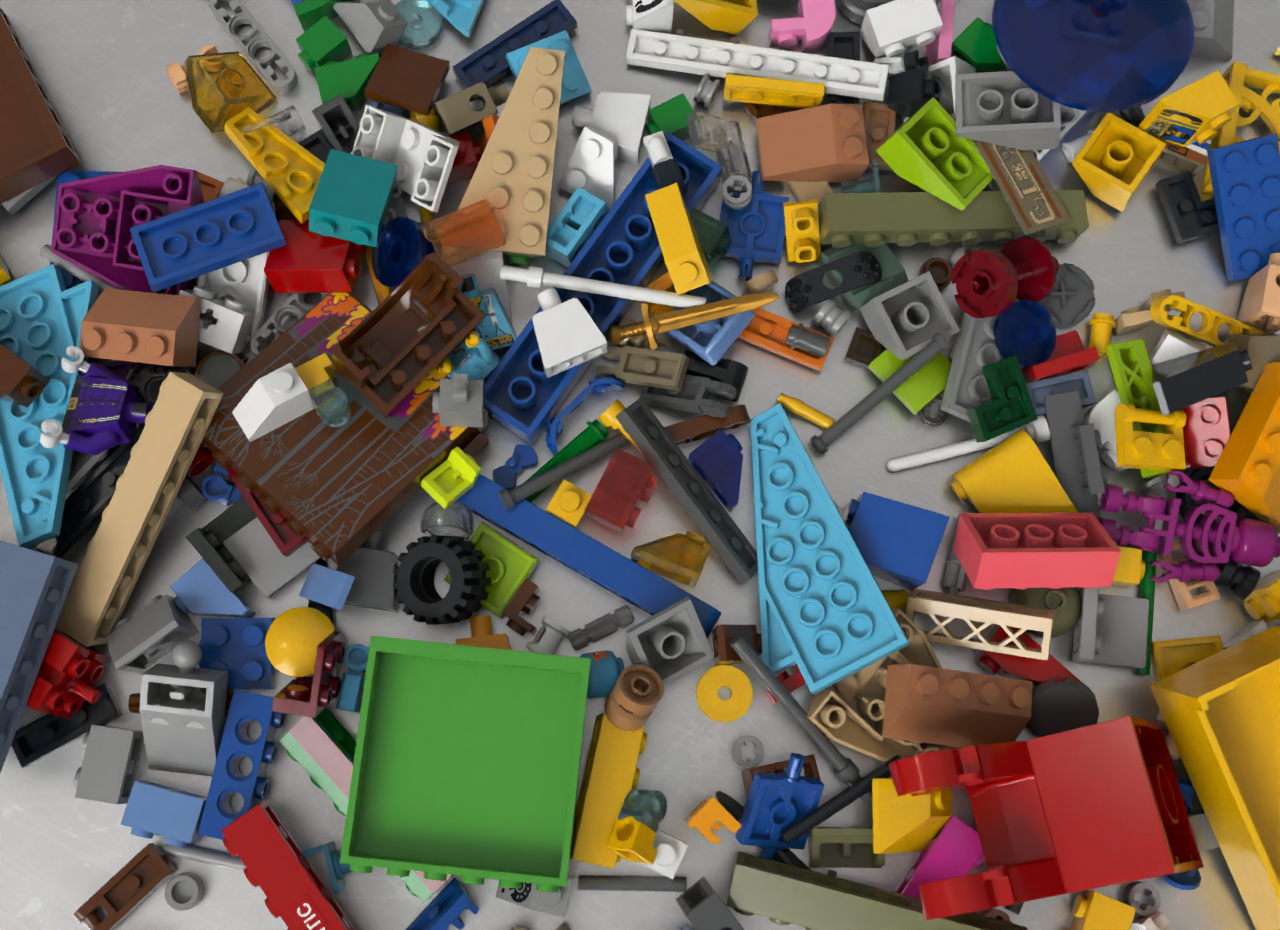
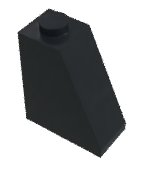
M1237 341L1153 364L1152 384L1162 416L1247 383L1246 371L1253 369L1247 349L1240 351Z

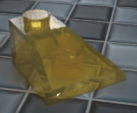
M239 51L188 56L186 60L193 110L212 133L225 131V122L247 107L259 114L277 99Z
M687 531L686 535L676 533L634 547L631 553V560L654 573L695 588L711 545L705 543L706 538L691 531Z

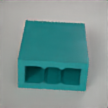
M331 149L309 208V231L377 248L396 189L398 166Z

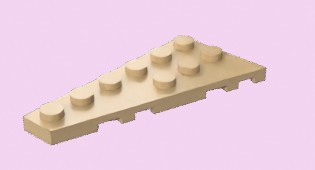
M530 48L442 243L443 246L545 257L565 51Z

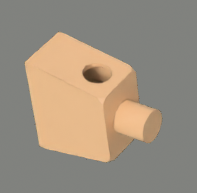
M1280 253L1270 254L1268 265L1251 276L1237 316L1238 321L1257 328L1266 334H1274L1280 330Z

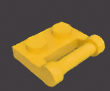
M1126 403L1117 405L1114 417L1118 467L1159 471H1182L1186 469L1183 427L1186 424V413L1184 410L1180 409L1162 416L1160 410L1135 408L1134 405ZM1133 422L1165 425V434L1133 431Z

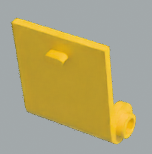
M1023 429L952 474L954 482L950 484L951 488L961 501L967 499L972 503L978 513H1078L1038 447Z

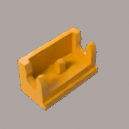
M709 794L684 819L691 828L695 826L710 842L720 844L721 842L718 836L714 835L711 831V828L715 831L720 829V825L716 821H720L722 826L734 833L742 827Z

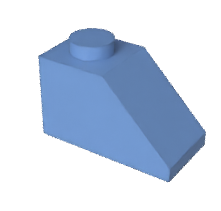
M203 558L170 586L177 595L173 599L174 602L186 614L192 612L206 617L252 618L256 614L237 591L231 593Z

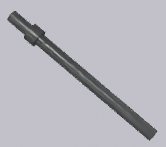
M741 635L735 637L730 642V646L835 768L834 773L842 783H848L851 786L860 780V770L850 758L845 759L828 737L807 718L805 710ZM872 790L860 797L863 802L872 798Z

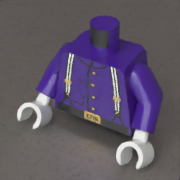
M76 346L67 347L66 354L77 361L71 362L66 358H62L61 366L63 370L68 373H76L80 370L84 374L77 375L62 426L53 419H47L42 422L41 430L45 433H41L40 443L46 448H53L62 443L64 448L90 455H98L116 445L129 443L133 439L136 423H145L146 416L154 407L153 403L141 402L131 383L118 374L94 361L90 363L84 361V353L80 348Z

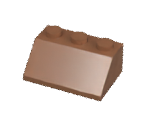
M105 288L82 320L80 349L83 351L84 357L174 367H196L201 298Z

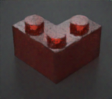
M616 448L585 508V516L621 534L624 533L627 526L633 529L642 511L639 509L642 501L648 504L657 485L655 484L658 479L654 477L655 466Z

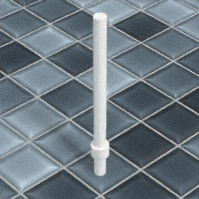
M506 265L501 266L500 279L527 283V287L541 289V285L681 308H691L706 304V297L687 294L677 295L674 292L543 272L544 268L530 266L529 269Z

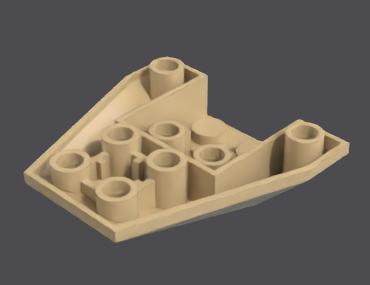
M895 608L892 612L910 645L813 694L807 718L832 741L882 762H887L897 754L903 759L928 752L956 749L955 746L882 737L887 665L915 664L942 668L924 632L899 608Z

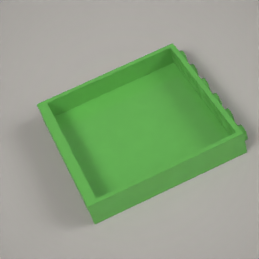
M371 636L340 863L350 864V871L372 873L373 867L387 868V875L409 877L411 870L425 872L424 878L429 880L446 881L447 874L462 876L461 882L482 885L484 884V879L488 878L499 880V886L506 888H521L522 882L537 884L536 890L544 892H559V886L566 887L591 658Z

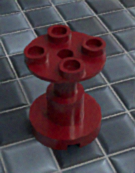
M1028 236L1019 237L1008 242L1000 252L995 249L981 248L967 253L957 261L952 272V284L956 283V290L958 294L954 295L956 302L964 312L975 318L994 317L1002 314L1013 305L1015 299L1027 304L1038 302L1051 292L1056 274L1059 271V262L1051 255V252L1043 243Z

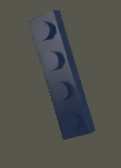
M553 0L452 67L453 72L465 89L482 81L488 87L511 72L505 57L507 53L565 30L569 34L577 28V21L561 0Z

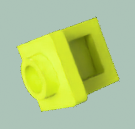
M456 446L451 450L445 462L423 478L420 486L446 509L474 486L481 468L471 455L464 453Z

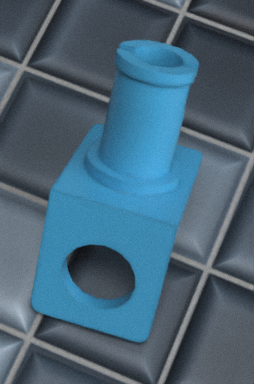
M335 841L301 851L303 856L323 851L334 893L347 889L344 879L345 874L353 871L349 870L350 864L340 863L341 852L339 853L336 849Z

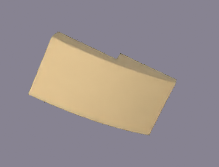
M1170 289L1156 291L1150 294V298L1140 307L1122 311L1121 315L1115 320L1116 327L1112 328L1113 336L1132 333L1153 324L1155 321H1153L1150 315V307L1153 300L1163 294L1178 295L1186 298L1184 291L1171 293ZM1167 304L1164 307V310L1167 312L1172 310Z

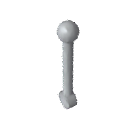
M682 29L674 31V35L740 44L737 37L724 39L691 34Z

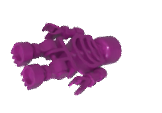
M1168 471V474L1176 475L1179 478V482L1184 485H1178L1175 488L1170 484L1162 486L1171 492L1190 494L1191 498L1197 501L1204 499L1211 502V504H1196L1191 507L1184 516L1183 522L1177 520L1181 499L1167 498V501H1165V497L1149 494L1146 497L1136 496V493L1132 491H1127L1124 494L1122 486L1108 483L1104 485L1105 493H1101L1100 510L1118 513L1120 507H1122L1123 511L1132 512L1133 509L1142 511L1141 517L1148 518L1146 527L1139 526L1138 531L1130 530L1129 526L1120 525L1117 528L1115 520L1098 518L1099 522L1112 540L1116 541L1118 546L1125 547L1127 544L1136 545V549L1155 552L1158 549L1157 554L1171 556L1174 536L1180 537L1179 542L1184 557L1192 562L1200 563V565H1190L1188 561H1180L1178 565H1173L1164 561H1151L1148 563L1150 566L1160 565L1163 570H1167V573H1162L1158 578L1149 576L1148 579L1151 581L1166 582L1169 579H1178L1179 582H1189L1190 579L1215 581L1220 577L1221 573L1220 568L1215 563H1228L1229 557L1237 563L1265 567L1270 564L1274 557L1278 558L1280 556V537H1278L1276 527L1273 524L1247 518L1236 522L1237 514L1225 509L1231 507L1234 503L1232 493L1220 488L1214 489L1209 487L1207 482L1200 479L1195 482L1181 471ZM1206 510V512H1205V513L1203 514V516L1201 517V519H1200V521H1199V524H1198V525H1197V524H1194L1195 521H1196V519H1197V517H1198L1203 511ZM1155 520L1163 521L1162 530L1154 529ZM1192 539H1195L1197 554L1192 547Z

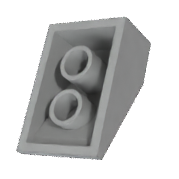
M1059 68L955 74L957 137L1020 150L1058 149L1061 131Z

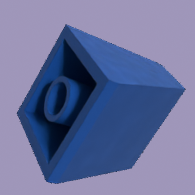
M863 492L858 497V500L852 498L849 503L847 518L850 521L847 528L873 576L912 591L926 583L950 517Z

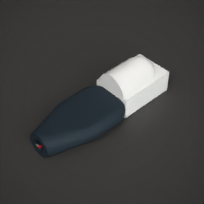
M663 131L643 137V143L652 163V172L659 189L678 183L684 199V179L678 163L673 160Z

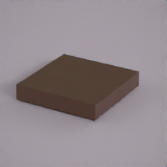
M387 44L364 90L365 98L429 116L450 70V61Z

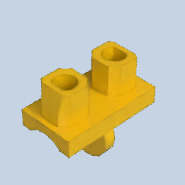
M817 199L798 203L784 202L783 211L788 262L804 263L821 258Z

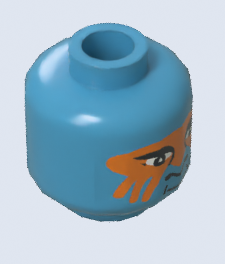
M609 650L582 654L581 658H591L587 698L608 697L619 675L625 669L623 660L620 657L616 658L615 654Z

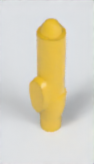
M780 393L776 400L777 403H780L788 411L826 430L835 423L834 418L797 398Z

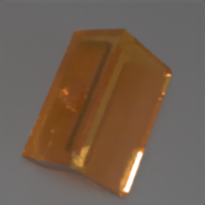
M486 199L421 225L425 238L433 243L436 254L450 267L506 244L494 208Z

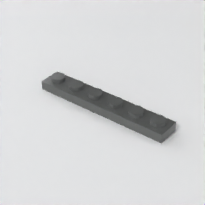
M642 397L615 417L621 423L624 431L630 435L641 450L645 459L662 478L666 487L685 509L686 514L703 533L707 542L726 564L727 569L740 584L748 581L758 571L756 550Z

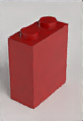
M298 219L280 220L279 226L287 245L271 250L264 267V272L275 293L353 291L356 278H359L361 274V260L363 253L367 252V245H359L351 241L310 232L309 219L303 224Z

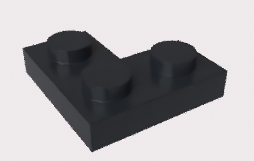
M1191 172L1165 178L1157 182L1155 186L1177 244L1220 233L1215 199L1201 200Z

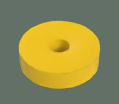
M719 665L709 669L700 678L696 688V699L699 708L707 717L718 722H730L743 716L749 709L753 698V689L749 678L740 669L730 665ZM721 687H727L730 690L731 696L728 700H721L719 698L718 690Z

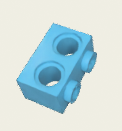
M578 187L548 228L546 241L547 255L568 268L609 212L606 202Z

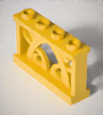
M1234 61L1222 76L1240 105L1230 114L1232 120L1217 129L1218 134L1212 138L1210 149L1245 141L1241 136L1235 134L1236 129L1250 125L1260 116L1272 134H1277L1280 153V98L1274 100L1271 104L1266 101L1269 94L1273 92L1280 93V75L1246 68L1247 64ZM1245 86L1262 89L1264 91L1260 95H1258L1257 93H1255L1254 91L1250 90ZM1239 108H1243L1246 113L1250 108L1253 110L1247 118L1239 115ZM1207 161L1201 193L1214 195L1209 161Z

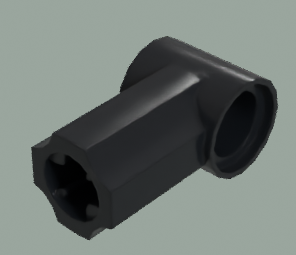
M685 351L684 355L690 359L686 375L710 378L711 381L732 385L737 389L735 398L723 400L731 402L739 400L749 370L746 365L731 359H721L716 365L712 366L694 352Z

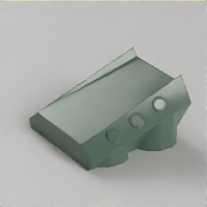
M864 243L851 244L843 248L831 247L820 253L824 265L857 252L868 251L876 257L881 266V280L877 283L841 294L840 297L844 303L859 309L871 299L909 281L905 269L887 243L878 247H866ZM831 270L825 273L835 289L842 284L843 277L838 271Z

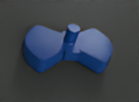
M525 444L516 445L512 458L507 459L505 465L493 470L494 482L508 490L515 488L517 475L524 468L533 467L538 464L535 450Z

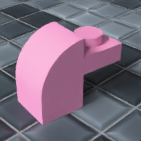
M799 0L797 18L772 19L768 35L770 47L779 46L780 48L787 49L801 45L802 53L814 54L822 49L827 43V36L832 30L835 19L834 0Z

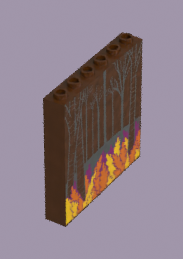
M350 292L329 293L217 389L224 394L199 446L203 448L206 445L214 452L211 456L224 470L228 468L234 470L238 474L236 476L237 481L248 492L251 493L253 490H256L263 497L261 499L262 504L272 514L277 515L280 512L288 520L286 522L288 528L297 537L302 538L305 535L312 541L311 548L321 559L327 561L330 558L338 566L422 488L420 484L423 478L445 462L452 449L458 446L462 450L489 425L488 409L484 406L483 427L440 426L439 413H433L432 410L433 392H440V379L450 378L441 375L438 368L387 419L335 371L332 356L333 347L336 343L342 341L372 312ZM326 353L333 364L336 376L335 379L331 380L334 393L313 403V410L249 442L233 416L232 411L259 378L289 363L296 368ZM364 354L375 366H377L366 354Z

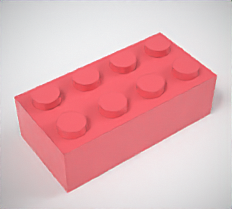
M1093 512L960 513L952 547L974 589L992 590L994 588L1024 590L1027 588L1060 589L1062 587H1082L1092 589L1095 587H1111L1121 553Z

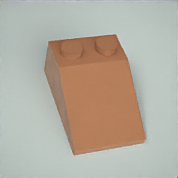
M826 104L761 117L756 120L763 181L856 183L869 165L862 105Z

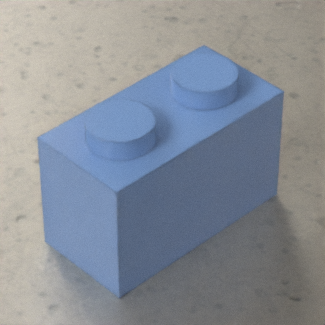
M147 780L134 781L121 825L132 827L131 834L152 838L153 834L167 837L166 844L187 848L188 843L201 842L202 835H198L207 797Z

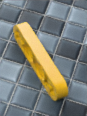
M1159 295L1151 303L1150 315L1157 324L1213 347L1228 343L1229 337L1224 342H1221L1218 338V330L1223 324L1229 327V336L1231 334H1266L1257 328L1178 295ZM1165 305H1169V308L1181 312L1180 315H1168V312L1164 310ZM1198 312L1202 317V325L1198 330L1194 331L1191 328L1190 320L1192 315Z

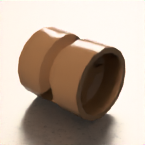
M638 664L628 666L621 672L604 704L605 714L614 726L624 731H635L646 724L664 693L663 681L659 674L650 667Z

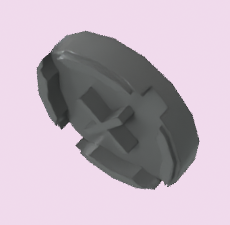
M1059 264V271L1056 274L1051 292L1044 299L1029 305L1033 306L1032 313L1035 317L1049 327L1059 329L1074 327L1086 319L1095 305L1093 292L1095 288L1092 280L1084 270L1073 264Z

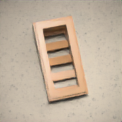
M1180 539L1173 540L1171 552L1181 549ZM1192 540V547H1193L1195 553L1197 554V551H1196V548H1195V544H1194V542H1193V540ZM1159 554L1161 561L1177 565L1180 561H1189L1190 565H1200L1199 562L1188 560L1184 555L1172 558V556ZM1178 579L1168 580L1179 611L1221 599L1214 581H1200V579H1196V581L1185 584V582H1179ZM1199 587L1201 594L1191 596L1189 590Z

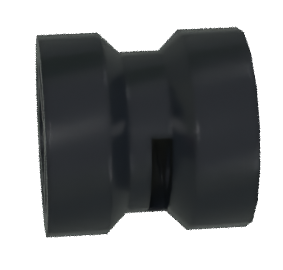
M1229 557L1228 563L1215 564L1220 568L1221 572L1220 577L1214 581L1216 587L1229 589L1230 594L1240 600L1246 599L1259 581V570L1250 565L1242 566L1233 561L1231 557Z

